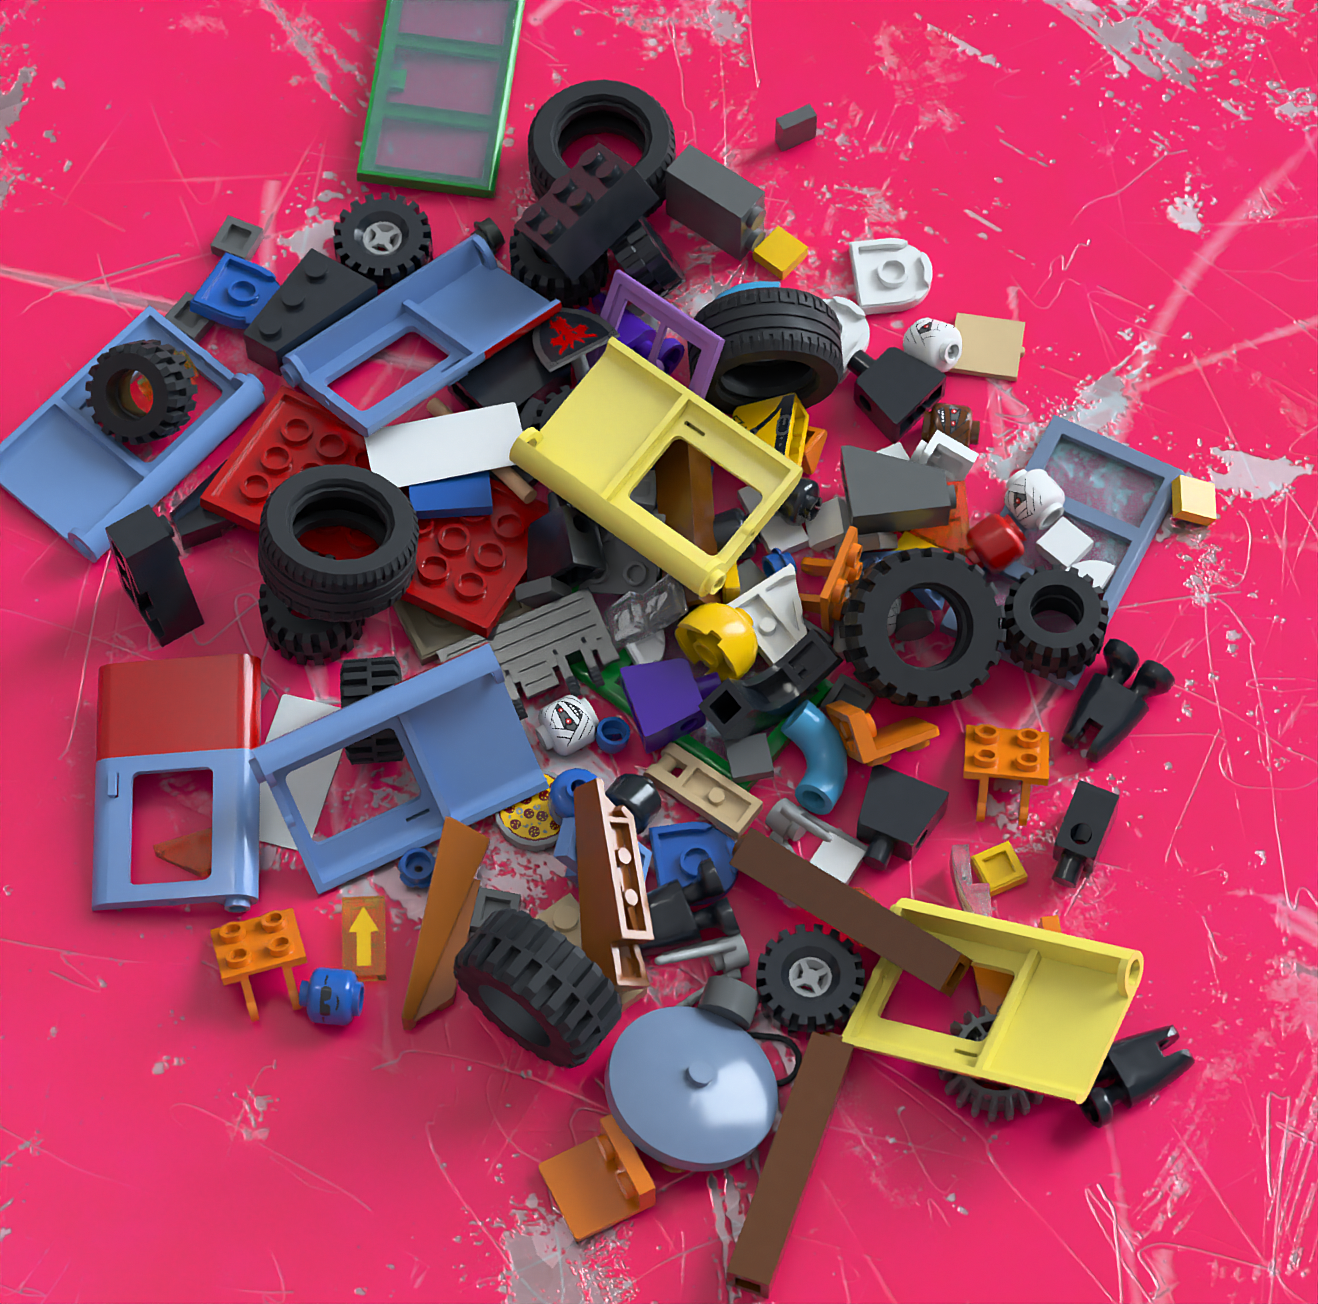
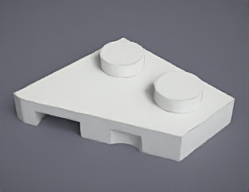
M791 563L727 604L734 609L739 607L750 615L754 623L752 627L757 636L758 652L770 667L807 634L803 620L801 599L796 584L795 568Z

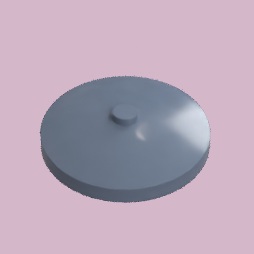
M685 1006L666 1007L639 1017L619 1036L606 1063L604 1075L605 1094L616 1123L628 1139L640 1150L659 1162L675 1168L689 1171H715L739 1163L758 1148L769 1132L776 1116L778 1106L777 1082L772 1066L761 1047L737 1024L704 1009Z

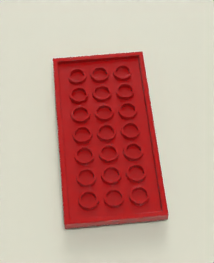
M281 385L200 496V507L259 534L261 513L267 498L277 486L291 476L308 468L323 465H350L371 471L364 436L315 399ZM491 478L492 515L418 519L419 536L415 571L410 586L400 598L485 638H488L493 627L516 595L515 587L523 584L527 578L528 527L530 523L548 513L547 503L535 498L532 502L526 504L508 486ZM408 486L399 487L409 499ZM342 526L318 527L303 533L297 539L300 545L308 551L319 552L321 557L330 554L335 556L336 560L359 559L374 553L379 548L376 541L365 533Z

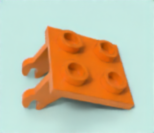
M849 526L835 560L803 557L800 563L802 566L800 570L804 573L816 577H828L821 595L798 593L803 611L821 614L822 630L830 633L835 620L841 621L844 615L840 614L843 602L848 601L845 594L849 585H852L855 580H859L863 568V563L859 562L863 546L858 544V529L853 526Z
M990 724L966 725L963 778L979 780L976 822L984 823L989 777L1022 780L1018 826H1027L1031 785L1048 786L1050 732H1041L1032 728L1020 730L997 728Z
M293 907L281 911H270L262 916L240 922H229L222 927L210 930L223 986L241 981L251 1022L258 1021L260 1018L248 975L282 966L293 1011L302 1009L299 1006V995L291 967L308 963Z

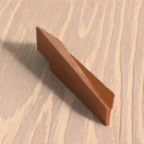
M595 778L574 789L582 950L592 962H595L602 969L604 976L611 980L614 984V991L621 993L644 989L650 985L638 944H645L654 940L634 816L625 805L615 806L605 795L604 781L601 778Z
M448 816L445 817L403 1006L401 1016L403 1030H412L415 1028L416 1022L437 1009L443 1011L454 1004L458 988V979L455 978L453 973L454 959L469 941L471 919L479 887H482L481 880L475 878L489 848L490 838Z

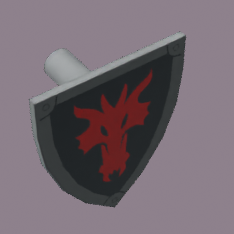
M562 308L560 312L535 327L532 338L534 351L549 372L571 362L576 379L582 380L590 371L585 354L606 344L612 336L614 338L620 337V334L610 323L598 315L584 310Z

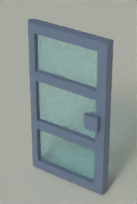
M1054 415L1025 470L1028 472L1034 469H1041L1048 473L1065 495L1062 516L1094 541L1092 549L1079 562L1098 560L1115 566L1112 576L1102 589L1104 592L1103 600L1108 601L1109 611L1107 616L1109 617V624L1172 503L1171 482L1179 475L1186 476V474L1179 468ZM1004 506L1000 515L1004 517L1008 514L1025 535L1027 541L1023 543L1024 555L1001 573L993 574L985 567L982 568L985 572L982 578L986 583L993 582L999 592L994 596L997 606L1005 605L1010 587L1014 582L1019 584L1022 574L1028 571L1031 575H1034L1035 567L1044 565L1046 570L1052 569V564L1034 549L1036 542L1053 525L1044 530H1039L1038 527L1034 529L1025 528L1006 506ZM950 606L940 624V632L956 639L957 622ZM1043 611L1032 617L1039 627L1053 633L1068 632L1077 626L1072 618L1059 611ZM999 643L997 651L1002 654L1000 659L1023 669V662L1020 661L1015 664L1010 658L1011 649L1005 650L1003 643ZM1084 664L1082 672L1075 676L1071 671H1067L1066 678L1057 679L1056 673H1049L1046 680L1066 689L1074 690L1086 665ZM1033 669L1031 673L1039 676L1040 671Z

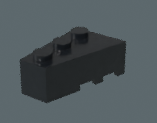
M311 248L244 331L243 337L248 359L282 376L280 367L284 365L282 361L284 355L378 296L377 284Z
M148 504L105 528L121 585L161 647L205 624L178 558L180 552L172 539L175 537V532L165 515L157 517Z

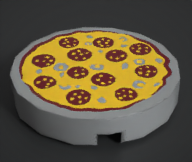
M545 770L541 771L549 785L548 789L495 813L497 826L505 840L522 850L533 852L547 850V847H552L556 844L561 826L552 819L547 806L551 785L558 775Z

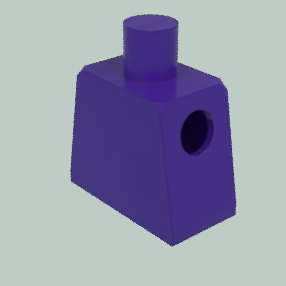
M685 658L619 668L621 687L646 754L706 724V716L698 705L721 684L717 672L694 678L688 660Z

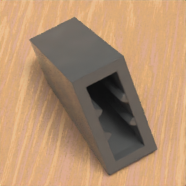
M850 445L841 446L840 470L849 524L858 529V535L949 525L950 510L957 507L954 485H947L943 469Z

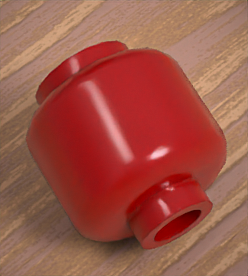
M992 513L967 531L966 541L970 547L964 553L972 564H977L981 569L985 567L990 573L999 574L1024 555L1023 543L1027 539L1008 514L1002 517L997 513Z

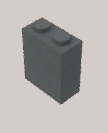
M690 144L666 169L667 215L739 261L749 251L753 252L764 240L766 235L764 232L766 210L765 192Z

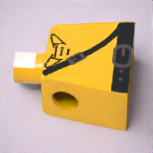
M795 393L747 404L734 410L732 420L801 467L809 415Z

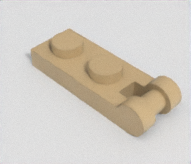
M669 742L661 751L662 758L659 762L651 764L643 774V776L653 781L657 789L666 791L737 840L763 809V802L672 742ZM674 768L684 770L678 778L671 774Z

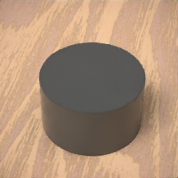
M711 976L706 982L697 1008L724 1017L737 1024L744 1031H747L751 1026L760 1002V994L754 988L739 980L726 976Z

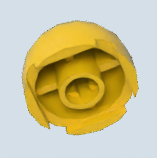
M720 603L700 605L690 612L677 625L679 627L675 630L679 646L694 665L701 660L710 668L705 675L717 672L721 683L726 678L739 680L755 662L758 652L757 636L752 627L754 625L753 620L746 611L739 607L734 609Z

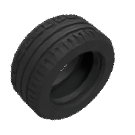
M605 79L590 80L571 85L550 97L533 118L528 134L530 181L538 200L550 190L551 185L556 179L566 175L571 170L561 158L562 153L570 144L585 135L606 132L625 137L635 143L642 152L643 156L634 168L659 197L644 213L646 218L653 214L666 200V169L676 159L673 124L661 104L640 88L624 82Z
M764 287L737 291L708 303L694 318V320L725 340L704 399L723 413L733 415L737 407L795 393L803 407L807 409L827 398L842 379L844 367L839 320L829 305L821 298L809 292L781 287ZM687 341L691 381L702 350Z
M323 465L308 468L291 476L277 486L263 506L258 546L260 573L267 587L279 600L296 612L308 617L330 622H350L371 617L391 607L394 602L404 595L406 589L411 584L418 548L419 526L417 514L410 500L396 485L370 470L350 465ZM342 526L365 533L376 541L379 548L374 553L359 559L333 560L311 553L303 548L297 539L303 533L318 527Z

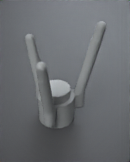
M788 798L778 801L772 807L765 820L766 825L773 830L769 838L793 853L795 851L787 840L797 841L806 831H809L825 842H831L832 836L829 834L830 831L864 851L868 847L859 840L811 815L801 806H796Z
M740 933L698 942L661 953L663 956L655 958V964L663 965L708 956L715 972L722 970L723 974L721 976L736 980L741 978L740 968L750 965L749 953ZM705 986L675 1006L691 1007L700 1001Z

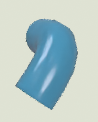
M805 700L788 716L780 731L799 747L807 764L805 774L795 789L797 801L808 811L825 815L831 812L844 789L848 777L847 751L836 727L809 700Z

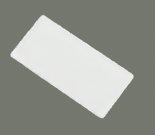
M511 402L383 427L369 437H364L371 471L383 476L399 488L516 465L509 460V453L513 443L523 431L516 404Z
M284 694L279 702L265 743L341 708ZM343 748L298 768L286 776L287 786L311 838ZM267 781L260 783L259 841L298 851Z

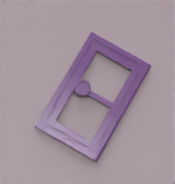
M620 269L616 270L600 317L610 323L617 331L627 301H630L661 322L647 361L663 372V363L657 357L668 328L701 349L702 351L688 389L702 399H705L725 340ZM607 343L587 353L586 358L590 369L605 352Z

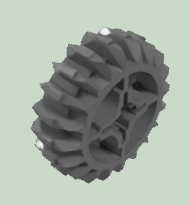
M983 1005L979 1010V1018L967 1011L963 1015L964 1024L954 1021L950 1025L952 1036L978 1042L984 1040L1001 1005L997 1007L996 1014L990 1015L989 1009ZM941 1069L938 1072L940 1080L949 1081L945 1085V1093L947 1095L959 1093L956 1099L958 1109L966 1106L968 1103L972 1104L971 1115L973 1118L977 1117L981 1109L988 1111V1120L992 1122L995 1121L997 1112L1002 1111L1004 1117L1009 1122L1014 1117V1108L1023 1115H1026L1030 1112L1029 1102L1039 1105L1043 1101L1044 1095ZM992 1084L996 1086L1000 1091L990 1090L982 1087L981 1085Z

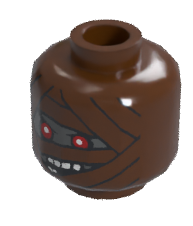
M936 403L931 408V412H924L921 440L929 443L938 430L969 448L970 444L978 445L980 421L973 420L972 410L968 406Z

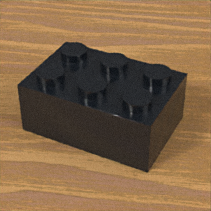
M598 142L593 148L588 149L581 155L579 162L566 175L556 179L551 185L550 190L537 203L530 205L514 226L541 257L574 282L659 197L632 165Z

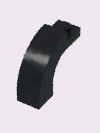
M812 628L771 667L746 680L739 681L726 678L698 707L722 737L728 739L746 738L777 724L788 717L802 702L810 700L820 691L817 686L844 660L820 631Z

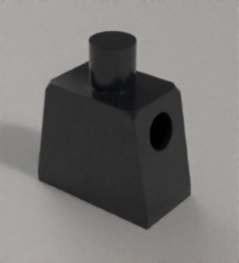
M889 347L877 360H874L860 349L853 354L847 363L846 368L858 377L854 384L853 397L856 405L893 444L897 443L924 416L925 411H930L933 405L944 397L947 375L896 347Z
M551 492L547 495L548 513L530 523L528 527L527 582L550 576L567 584L572 589L607 569L597 522L576 507H573L572 504L555 492Z
M881 764L873 766L857 824L856 838L868 844L862 858L863 862L873 869L882 871L886 869L892 855L904 860H912L944 816L947 809L949 792Z
M1079 780L1054 843L1053 859L1058 861L1052 876L1055 882L1069 888H1076L1082 871L1093 873L1116 819L1120 795ZM1076 841H1081V842H1084V843H1086V844L1080 845V844H1076L1075 842H1076Z

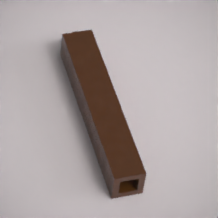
M677 439L671 443L655 463L658 514L666 515L665 524L708 555L714 556L717 555V543L713 532L715 514L710 458L686 441ZM662 570L663 594L677 584H680L685 610L675 617L678 621L681 622L700 605L707 603L721 604L720 590L714 595L709 593L704 597H700Z
M752 827L747 834L742 835L733 847V858L729 863L730 865L950 998L973 962L966 955Z
M812 1031L728 1265L726 1285L767 1299L770 1296L852 1063L854 1045L843 1042V1037L838 1034L824 1032L822 1035Z

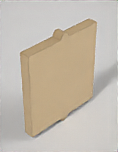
M957 312L955 327L961 335L962 353L955 366L948 372L1017 381L1020 357L1025 355V348L1022 346L1025 322Z

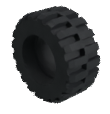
M914 548L883 557L881 561L873 563L866 568L861 579L854 581L849 589L851 593L849 601L843 602L840 614L845 615V621L843 626H839L840 639L845 638L847 649L843 650L846 662L853 663L856 669L853 674L860 683L866 682L871 687V693L879 698H887L891 700L892 704L899 706H912L914 708L936 707L951 704L954 700L964 699L973 693L972 689L975 686L983 685L990 677L988 670L991 666L998 665L1002 655L997 649L999 643L1006 640V629H1000V618L1006 617L1004 606H997L994 596L999 592L994 583L985 582L982 578L985 572L977 564L969 565L965 562V556L956 552H943V548ZM913 589H929L939 593L949 603L956 617L957 637L955 645L944 661L931 667H916L905 663L895 653L888 638L887 620L894 601L905 592Z
M503 908L491 913L455 956L454 976L458 979V985L462 991L468 994V999L473 1005L477 1006L490 1022L495 1023L500 1028V1031L517 1041L521 1047L527 1051H532L544 1061H551L555 1066L573 1068L584 1064L621 1018V997L618 992L614 991V984L609 978L604 976L602 969L595 962H592L582 949L568 941L565 935L558 930H553L541 919H535L529 913L522 910L517 912L515 908Z

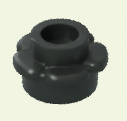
M489 217L482 222H474L475 231L471 235L478 234L489 245L493 254L496 255L498 253L496 249L505 244V239L499 228Z

